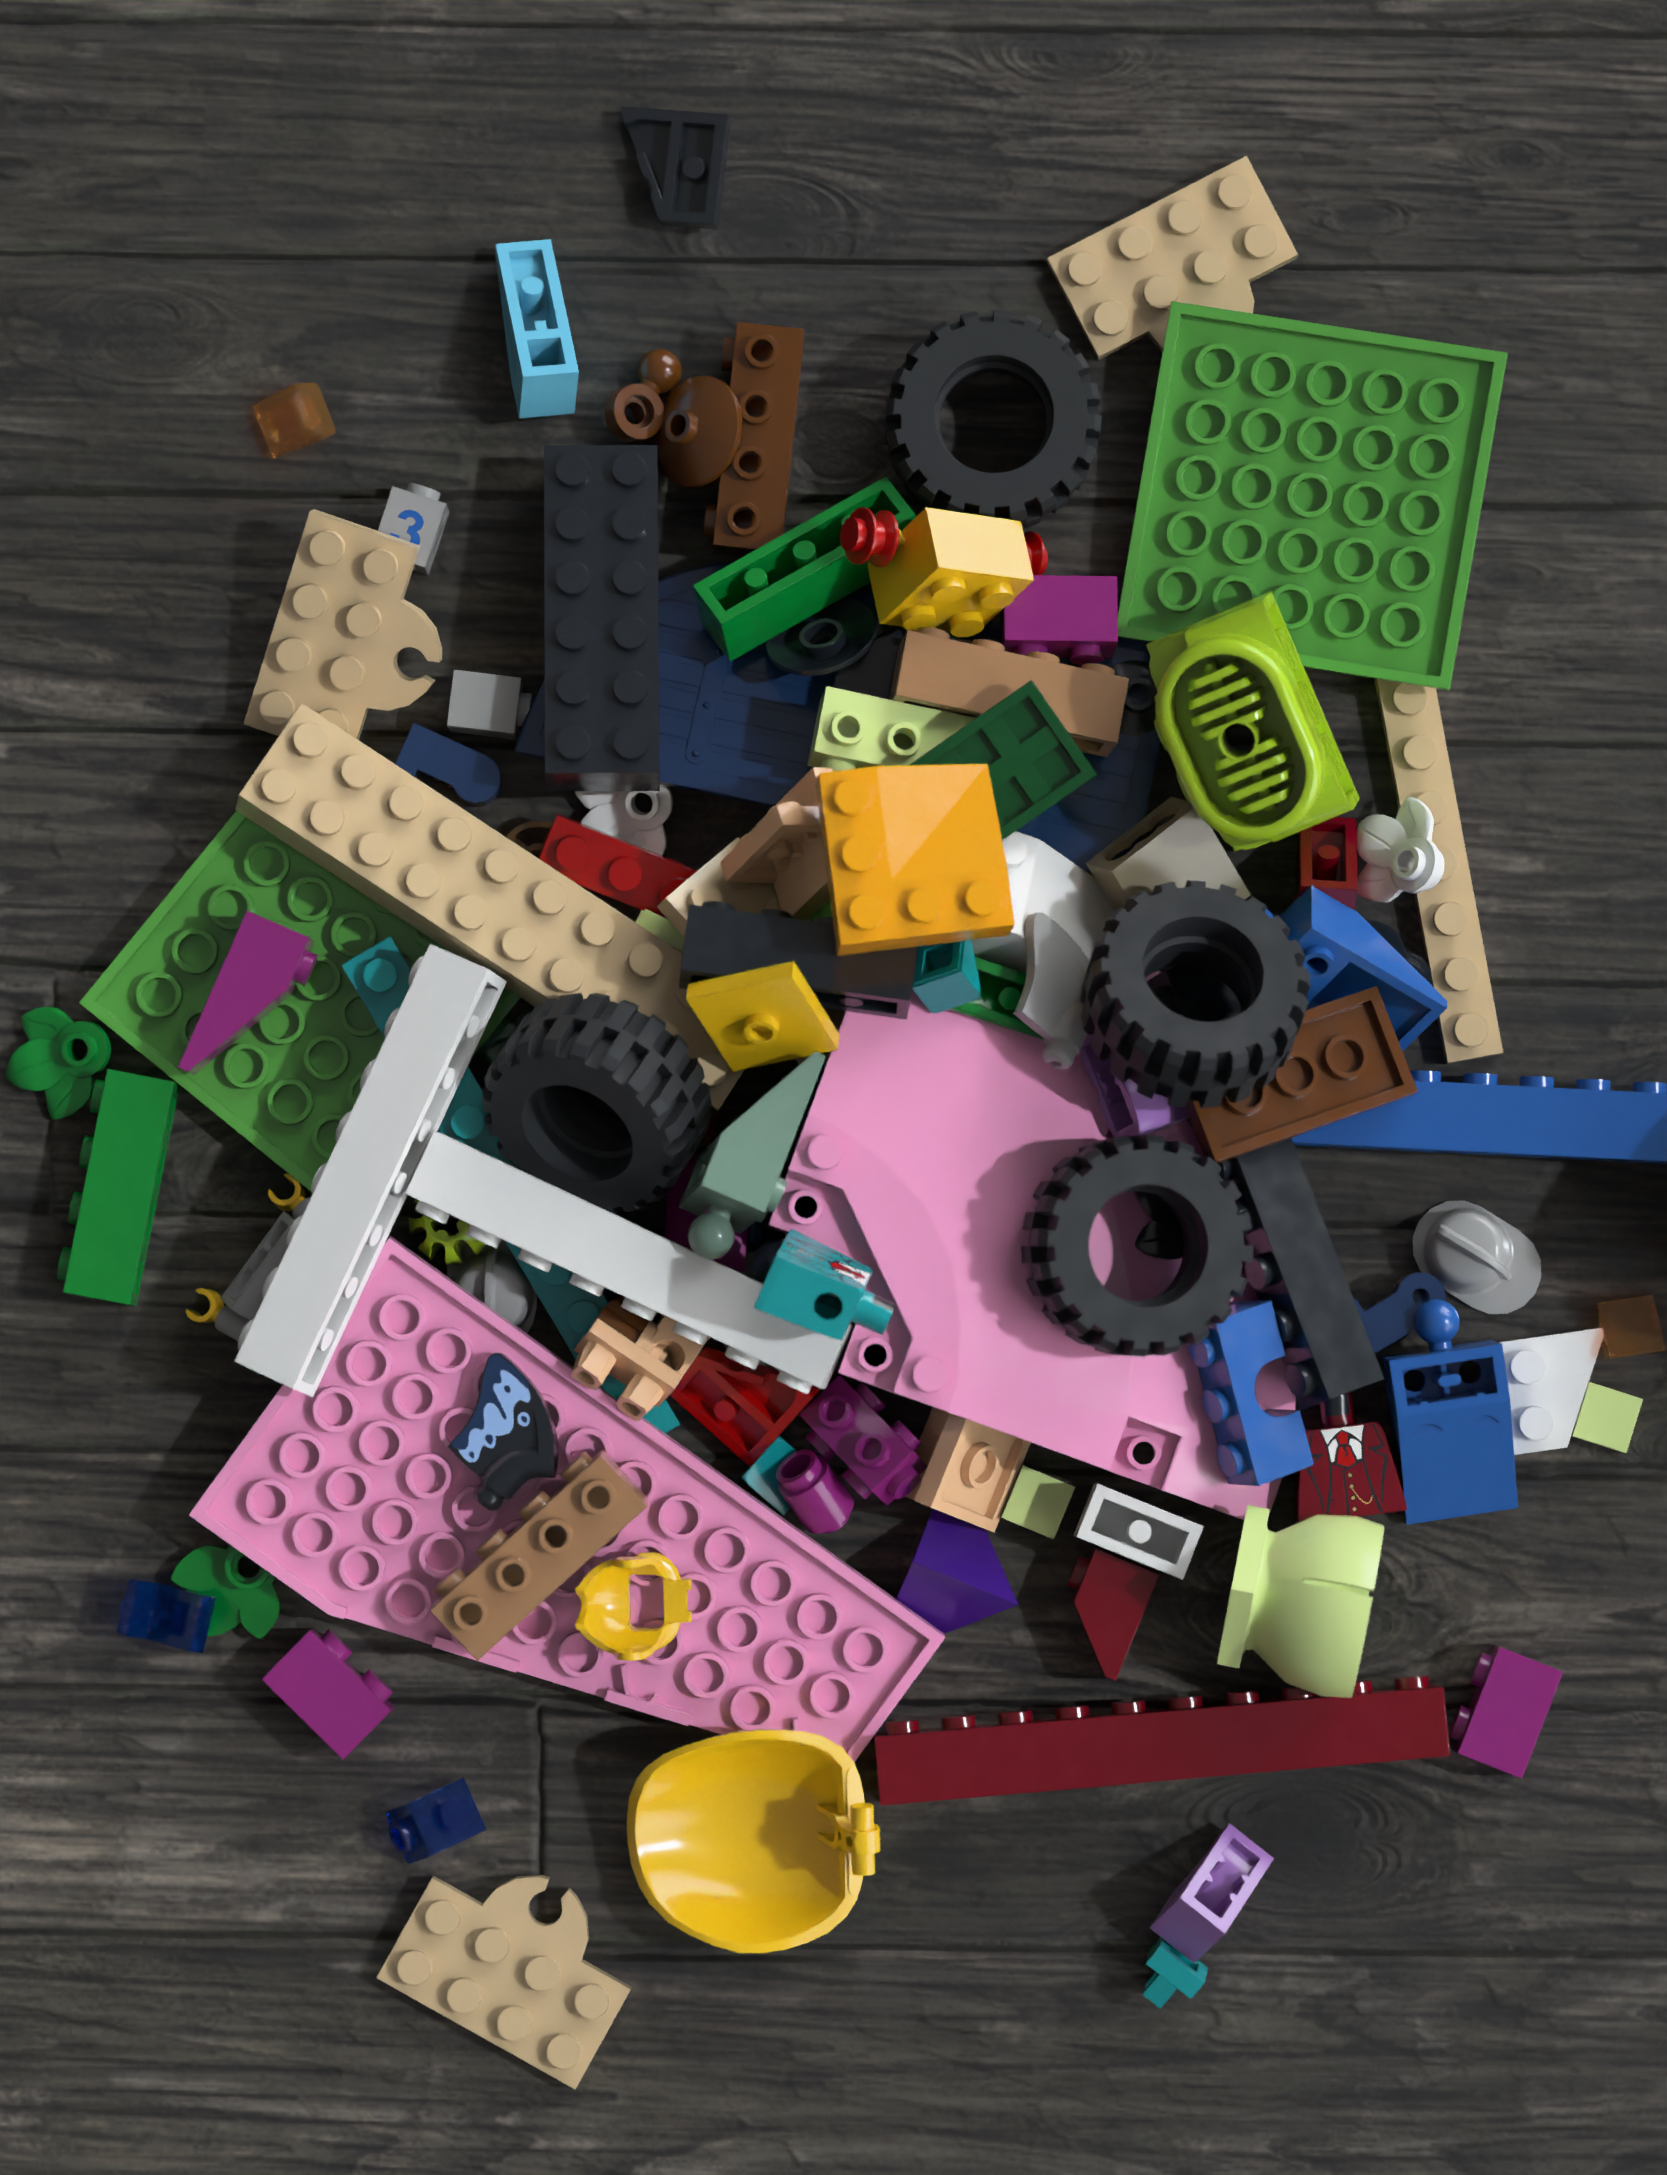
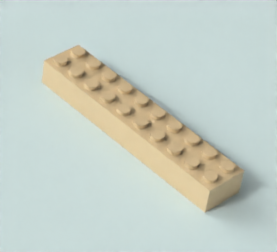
M301 703L240 792L235 809L237 812L455 955L491 970L507 981L505 988L534 1007L549 999L557 998L558 1000L562 995L582 993L583 998L586 999L589 994L598 993L610 995V1001L620 1003L623 1000L639 1006V1012L650 1018L653 1014L666 1023L665 1029L672 1036L679 1034L688 1044L689 1051L687 1054L690 1058L698 1059L705 1075L702 1083H708L712 1104L709 1109L711 1119L744 1072V1070L735 1072L731 1070L687 1002V989L679 988L682 953L303 703Z

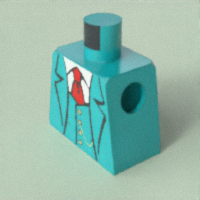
M790 1229L775 1256L753 1308L835 1340H842L850 1322L883 1336L896 1303L865 1290L873 1272L868 1266L798 1231ZM829 1293H833V1294L837 1295L838 1297H834V1296H832V1295L829 1294Z

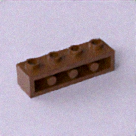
M737 322L735 338L725 337L721 370L732 372L730 388L736 394L741 407L742 435L732 462L713 481L720 482L718 503H707L704 537L714 538V553L746 556L784 534L804 349V329Z

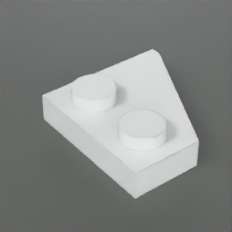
M1602 1328L1499 1342L1502 1343L1510 1395L1514 1455L1568 1447L1604 1337Z

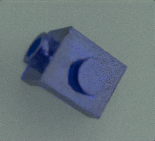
M130 1579L120 1606L117 1633L127 1637L147 1639L186 1651L203 1653L216 1597L164 1583Z
M464 1778L453 1781L407 1804L386 1812V1817L390 1824L388 1828L390 1840L395 1849L404 1856L408 1864L431 1857L487 1830Z

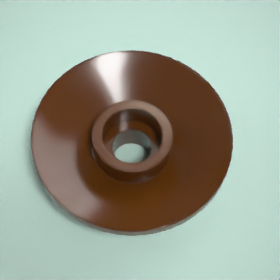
M695 376L680 383L663 402L664 418L662 427L653 436V445H657V464L661 472L671 482L689 488L702 487L717 479L732 462L742 435V411L734 391L720 379L711 376Z

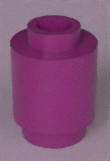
M800 1450L788 1456L779 1465L776 1471V1478L779 1481L778 1490L808 1532L813 1534L832 1533L846 1524L854 1506V1499L824 1457L815 1455L811 1450Z

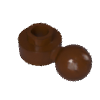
M654 349L647 352L639 361L637 368L640 383L620 388L614 391L607 399L604 408V418L608 429L617 439L626 443H637L654 436L662 427L664 406L658 395L673 390L679 384L682 376L680 361L668 350ZM625 407L630 408L634 413L635 419L633 424L629 423L625 417Z

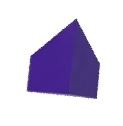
M932 1508L896 1599L944 1634L1017 1606L1018 1602L986 1529Z

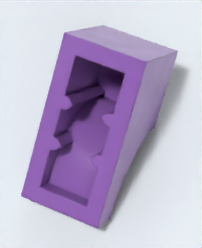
M1229 1823L1217 1835L1188 1876L1174 1890L1150 1926V1929L1190 1961L1196 1963L1227 1932L1274 1858Z

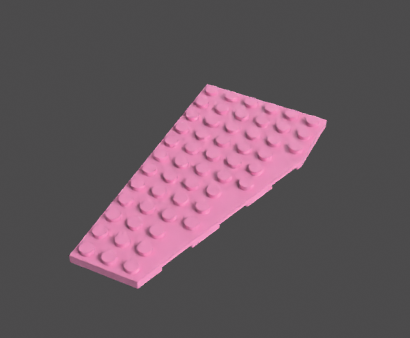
M391 1236L380 1252L314 1396H308L286 1385H282L189 1514V1516L328 1615L357 1621L431 1644L432 1647L476 1660L430 1611L434 1601L439 1598L433 1589L455 1568L459 1567L464 1574L481 1559L475 1551L498 1529L501 1528L508 1535L523 1521L518 1515V1511L537 1493L543 1490L550 1497L566 1481L560 1476V1473L581 1453L585 1451L592 1458L603 1449L648 1498L647 1507L478 1661L516 1673L518 1671L605 1698V1701L685 1726L692 1725L721 1735L756 1729L804 1731L821 1735L841 1746L853 1762L856 1761L946 1638L945 1634L648 1420L642 1418L640 1421H635L620 1411L615 1404L618 1399L602 1387L593 1390L577 1382L571 1377L573 1367ZM497 1352L509 1357L530 1378L542 1395L555 1424L559 1456L555 1478H533L528 1480L510 1500L504 1499L498 1510L490 1511L479 1504L473 1495L474 1489L481 1484L482 1480L451 1451L448 1445L469 1422L479 1397L486 1362L490 1355ZM640 1552H657L673 1562L677 1567L680 1577L691 1578L692 1589L688 1590V1610H692V1622H681L673 1640L665 1647L656 1650L648 1658L636 1661L618 1660L613 1654L595 1646L576 1629V1621L581 1610V1600L575 1592V1588L593 1568L603 1562L618 1557H635ZM630 1575V1614L632 1626L648 1628L663 1626L664 1586L662 1577L657 1575Z

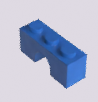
M1240 1300L1229 1304L1233 1312L1223 1324H1212L1208 1328L1209 1336L1195 1345L1188 1344V1350L1198 1368L1204 1391L1202 1396L1203 1407L1213 1425L1218 1445L1217 1461L1222 1472L1226 1475L1227 1483L1260 1486L1310 1467L1314 1463L1300 1410L1267 1409L1263 1411L1255 1397V1380L1260 1369L1266 1363L1286 1356L1272 1301Z

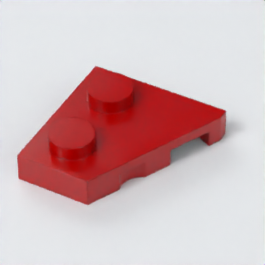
M705 1347L692 1362L670 1396L751 1467L820 1388L812 1385L809 1393L805 1394L776 1380L780 1371L759 1364L756 1370L726 1357L723 1352Z

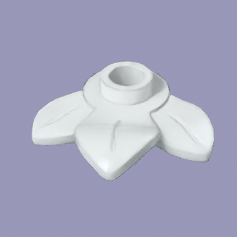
M660 784V791H575L578 799L584 806L590 809V812L583 818L581 823L663 856L667 847L663 824L667 821L673 809V796L668 786ZM638 793H645L652 799L653 806L649 813H643L636 808L635 797Z
M1409 796L1398 810L1396 819L1386 815L1373 814L1359 823L1356 831L1357 850L1360 857L1367 862L1357 877V893L1363 898L1378 903H1388L1403 891L1420 893L1430 890L1442 878L1445 865L1444 858L1436 845L1431 841L1434 819L1431 811L1422 801Z

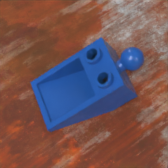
M1312 884L1280 916L1291 929L1287 940L1295 939L1299 942L1305 955L1302 967L1309 971L1310 989L1306 997L1308 1000L1306 1010L1377 986L1403 1052L1447 1009V1000L1357 911L1325 894ZM1266 909L1265 913L1272 919L1274 916Z
M1433 1299L1423 1303L1418 1308L1414 1317L1415 1330L1419 1337L1429 1344V1349L1381 1356L1398 1478L1407 1510L1403 1511L1406 1525L1518 1508L1511 1403L1502 1343L1495 1340H1485L1452 1345L1451 1339L1458 1332L1460 1319L1454 1306L1441 1299ZM1473 1361L1477 1365L1478 1374L1474 1380L1463 1382L1459 1376V1368L1464 1362ZM1413 1369L1418 1370L1422 1375L1421 1385L1415 1390H1407L1403 1379L1405 1373Z

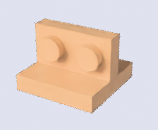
M813 767L775 806L769 809L748 834L744 835L739 840V843L720 861L726 882L774 884L780 909L790 913L793 919L808 920L830 899L815 785L818 774L832 772V768Z
M933 1407L919 1440L922 1445L915 1451L928 1466L920 1474L921 1477L917 1486L905 1497L995 1533L1031 1442Z

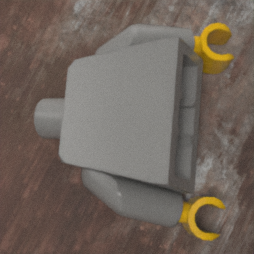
M284 1174V1176L295 1186V1192L291 1198L280 1200L270 1189L268 1190L269 1198L283 1213L222 1296L210 1289L200 1288L195 1290L209 1299L210 1309L207 1314L202 1316L199 1312L186 1308L187 1317L192 1321L201 1323L215 1322V1328L218 1331L238 1341L245 1325L249 1321L254 1320L264 1299L262 1296L264 1283L270 1272L279 1267L288 1248L287 1235L293 1222L304 1214L311 1197L305 1199L304 1187L290 1174ZM284 1211H293L292 1217Z

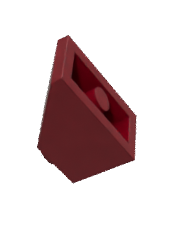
M1334 817L1298 832L1293 902L1312 884L1315 888L1355 910L1358 891L1356 818Z
M1093 1548L1089 1558L1079 1554L1067 1586L1075 1589L1072 1602L1102 1674L1116 1681L1159 1575Z

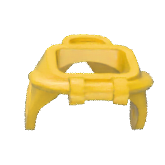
M640 1552L635 1557H618L603 1562L593 1568L575 1588V1592L581 1600V1610L575 1627L595 1646L613 1654L618 1660L636 1661L648 1658L656 1650L665 1647L673 1640L681 1622H692V1610H688V1590L692 1589L691 1578L680 1577L677 1567L673 1562L657 1552ZM630 1575H657L662 1577L664 1586L663 1626L659 1628L632 1626L630 1614Z

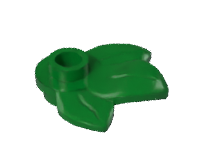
M55 1007L33 1009L21 1016L22 1027L30 1041L20 1046L11 1055L7 1065L6 1078L13 1085L21 1089L30 1091L45 1090L50 1117L53 1120L67 1118L82 1109L92 1098L94 1075L105 1068L110 1058V1040L104 1029L94 1022H74L61 1009ZM78 1039L83 1040L88 1048L87 1055L83 1060L79 1059L74 1052V1045Z
M207 1545L193 1550L184 1557L176 1566L171 1579L183 1588L199 1592L194 1612L195 1629L198 1636L210 1637L224 1634L241 1622L248 1632L256 1638L262 1639L274 1626L280 1611V1601L272 1584L276 1577L261 1566L256 1576L247 1577L240 1570V1561L245 1557L243 1553L231 1545L227 1549Z

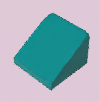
M972 940L917 947L912 990L930 1012L939 1013L980 998V982Z
M778 1436L741 1478L784 1515L790 1509V1506L778 1490L779 1481L776 1478V1471L788 1456L797 1451L782 1437Z

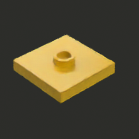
M794 961L688 984L687 1002L733 1072L811 1056L815 1051L825 1053L838 1050L840 1034Z

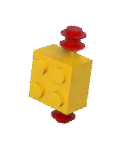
M860 507L853 511L850 517L845 520L840 533L841 546L851 563L859 565L869 560L867 566L879 623L902 626L910 631H916L917 628L930 627L950 631L955 637L974 636L981 632L990 620L1004 607L1010 605L1014 598L1034 581L1033 575H1043L1048 563V553L1042 538L1036 532L1028 531L1023 533L1021 521L925 508L901 531L898 528L895 516L890 511L881 510L874 515L870 509Z

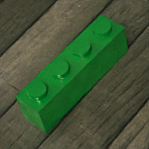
M887 477L873 483L693 585L701 623L730 662L871 582L867 566L869 560L859 565L851 563L841 546L840 533L845 520L850 517L853 511L860 507L870 509L874 515L881 510L890 511L895 516L898 528L901 531L916 518L915 513Z
M107 1069L105 1081L96 1080L90 1105V1112L98 1114L94 1136H85L79 1160V1168L87 1170L83 1192L74 1191L68 1216V1224L76 1225L72 1248L63 1247L58 1264L57 1279L65 1281L64 1293L137 1306L180 1090L178 1083Z

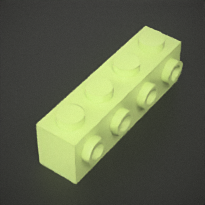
M826 686L819 702L807 766L832 768L833 771L876 766H908L974 720L975 717Z

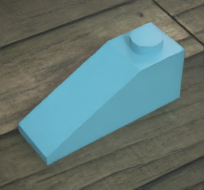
M551 239L496 244L495 255L509 370L519 418L574 414L579 370Z

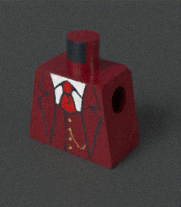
M1351 1392L1320 1403L1319 1411L1322 1429L1305 1431L1314 1465L1295 1472V1523L1317 1514L1366 1516L1407 1510L1405 1497L1381 1422L1355 1424Z

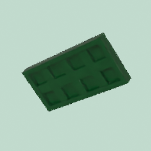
M1032 680L908 765L988 764L1002 841L1097 775Z

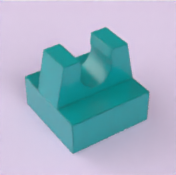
M1159 1937L1148 1953L1146 1964L1154 1972L1144 1985L1146 1989L1142 1995L1160 2009L1177 1989L1192 1999L1205 1983L1208 1967L1199 1960L1193 1963L1163 1938Z

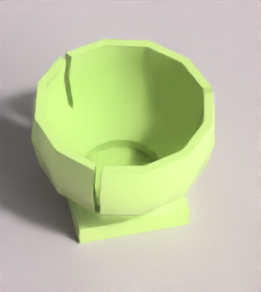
M1247 1505L1217 1664L1240 1668L1243 1652L1245 1650H1254L1288 1684L1321 1696L1352 1698L1373 1597L1369 1596V1591L1374 1592L1384 1525L1354 1515L1317 1514L1274 1532L1269 1530L1267 1526L1270 1509Z

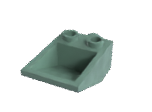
M815 1051L698 1155L678 1207L698 1215L689 1227L688 1242L691 1249L700 1257L716 1259L725 1255L733 1244L734 1231L741 1234L755 1221L762 1223L768 1210L771 1212L776 1210L787 1184V1180L779 1176L822 1068L825 1055Z

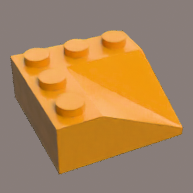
M988 764L876 766L818 774L815 788L837 956L1010 935L1015 921L1007 863Z

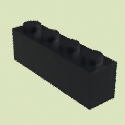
M707 901L702 903V906L689 904L679 988L687 989L690 983L794 961L823 1008L907 1019L917 947L837 956L832 917H820L815 922L793 919L790 913L778 909H764L757 914L736 911V908L731 904L720 901Z

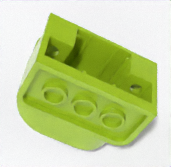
M1272 591L1146 644L1151 656L1149 663L1151 676L1158 690L1154 696L1156 702V719L1154 724L1163 747L1169 752L1177 771L1179 785L1186 800L1204 822L1219 832L1223 840L1231 845L1234 851L1257 848L1271 841L1277 842L1354 810L1360 797ZM1238 723L1249 727L1255 737L1254 748L1244 752L1231 747L1225 734L1228 726Z

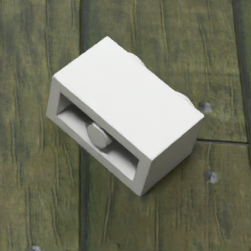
M1094 1483L1073 1536L1183 1580L1204 1526Z

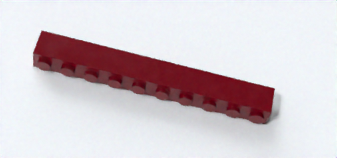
M1428 1675L1394 1678L1395 1688L1373 1690L1372 1680L1356 1681L1352 1698L1321 1696L1292 1686L1281 1688L1282 1698L1259 1700L1258 1690L1224 1693L1225 1703L1203 1705L1202 1695H1189L1168 1698L1169 1708L1146 1710L1145 1700L1113 1702L1111 1703L1112 1713L1089 1715V1705L1056 1707L1055 1718L1033 1720L1032 1710L999 1712V1723L976 1725L975 1715L941 1718L942 1728L919 1730L918 1720L884 1723L885 1733H876L874 1735L880 1806L1450 1756L1444 1687L1429 1685Z

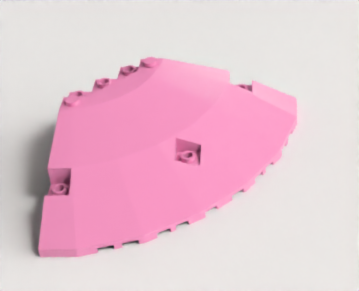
M1158 970L1145 977V979L1148 981L1162 972ZM913 990L911 992L907 1019L846 1011L838 1032L840 1034L838 1050L831 1051L788 1169L784 1193L769 1223L771 1230L788 1235L790 1229H793L868 1266L873 1272L865 1290L896 1303L883 1336L855 1324L838 1374L1004 1432L1242 1520L1245 1519L1247 1505L1270 1509V1514L1283 1477L1260 1486L1227 1483L1226 1475L1222 1472L1217 1461L1218 1445L1212 1422L1203 1407L1202 1396L1204 1391L1197 1365L1190 1356L1188 1344L1181 1346L1179 1352L1167 1355H1148L1146 1357L1113 1355L1095 1351V1347L1088 1344H1079L1066 1336V1329L1061 1324H1052L1042 1312V1309L1046 1306L1040 1296H1032L1026 1280L1033 1277L1030 1263H1022L1021 1246L1029 1245L1030 1231L1024 1230L1022 1227L1026 1212H1034L1038 1200L1033 1197L1034 1192L1041 1181H1049L1053 1177L1054 1172L1052 1168L1064 1157H1073L1079 1153V1148L1092 1142L1113 1138L1102 1113L1099 1090L1088 1076L1081 1054L1079 1053L1074 1056L1072 1066L1067 1069L1059 1070L1052 1068L1053 1061L1045 1063L1043 1059V1052L1046 1046L1042 1039L951 1009L932 1013ZM1186 1120L1172 1127L1147 1134L1162 1136L1164 1140L1182 1141L1193 1146L1195 1153L1204 1156L1194 1129ZM1133 1191L1111 1198L1100 1209L1090 1231L1089 1255L1097 1278L1110 1293L1126 1300L1141 1301L1156 1297L1168 1288L1179 1271L1182 1258L1175 1260L1153 1258L1143 1254L1135 1247V1241L1140 1231L1153 1219L1145 1213ZM809 1196L816 1201L817 1211L812 1217L801 1218L796 1214L794 1205L800 1197ZM1243 1263L1240 1276L1246 1278L1245 1263ZM1247 1282L1242 1296H1232L1228 1305L1240 1300L1259 1299L1255 1289ZM829 1293V1294H831L833 1297H838L837 1295H835V1294H833V1293ZM871 1344H879L886 1350V1360L880 1366H870L864 1359V1351ZM1281 1357L1266 1363L1257 1374L1255 1397L1263 1411L1267 1409L1295 1410L1296 1396L1287 1385L1286 1370ZM1140 1442H1147L1154 1449V1457L1147 1464H1139L1133 1458V1449Z

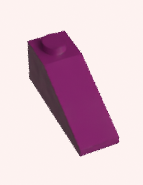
M246 911L178 1068L195 1075L289 997L296 983L305 986L318 958L317 954L310 952L314 941L303 934Z

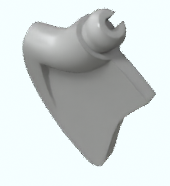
M1043 912L1030 914L1026 918V980L1014 1014L1044 1038L1043 1042L1046 1048L1043 1052V1059L1045 1063L1053 1061L1052 1068L1064 1070L1072 1066L1074 1056L1080 1053L1087 1036L1081 1019L1084 1005L1081 1003L1080 997L1082 984L1090 961L1078 944L1061 926Z

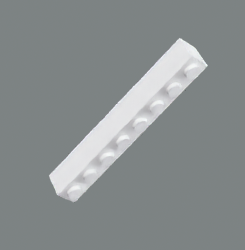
M432 944L429 945L425 955L417 959L411 969L408 980L409 990L401 1007L396 1008L387 1020L384 1030L386 1039L377 1058L372 1060L363 1071L360 1080L361 1092L352 1111L347 1112L343 1116L337 1127V1143L328 1162L323 1164L316 1172L311 1185L312 1197L304 1214L299 1216L291 1225L287 1235L288 1248L279 1267L273 1269L268 1275L262 1290L264 1299L254 1320L249 1321L245 1325L238 1340L239 1353L234 1362L311 1397L314 1396L407 1197L405 1192L433 1132L438 1130L507 983V981L491 970Z
M437 1131L433 1132L405 1194L419 1200L415 1208L416 1211L444 1224L447 1223L450 1215L470 1224L467 1235L495 1248H498L501 1239L522 1248L518 1259L548 1273L553 1263L573 1272L569 1283L600 1297L604 1288L610 1289L625 1297L621 1305L622 1308L652 1321L656 1312H659L676 1320L673 1332L696 1343L704 1345L708 1336L729 1345L725 1353L726 1357L756 1370L760 1360L781 1370L776 1380L805 1394L809 1393L812 1385L820 1389H826L854 1329L853 1325H849L843 1339L835 1340L755 1309L753 1307L763 1283L712 1259L700 1257L694 1251Z

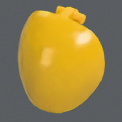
M756 1729L722 1734L685 1745L663 1754L646 1766L637 1777L629 1796L627 1811L628 1848L631 1866L641 1891L649 1904L668 1923L686 1934L715 1947L737 1953H768L786 1950L815 1940L830 1932L847 1917L858 1899L863 1876L875 1873V1853L880 1851V1827L874 1823V1805L865 1803L860 1776L853 1760L841 1746L821 1735L804 1731Z

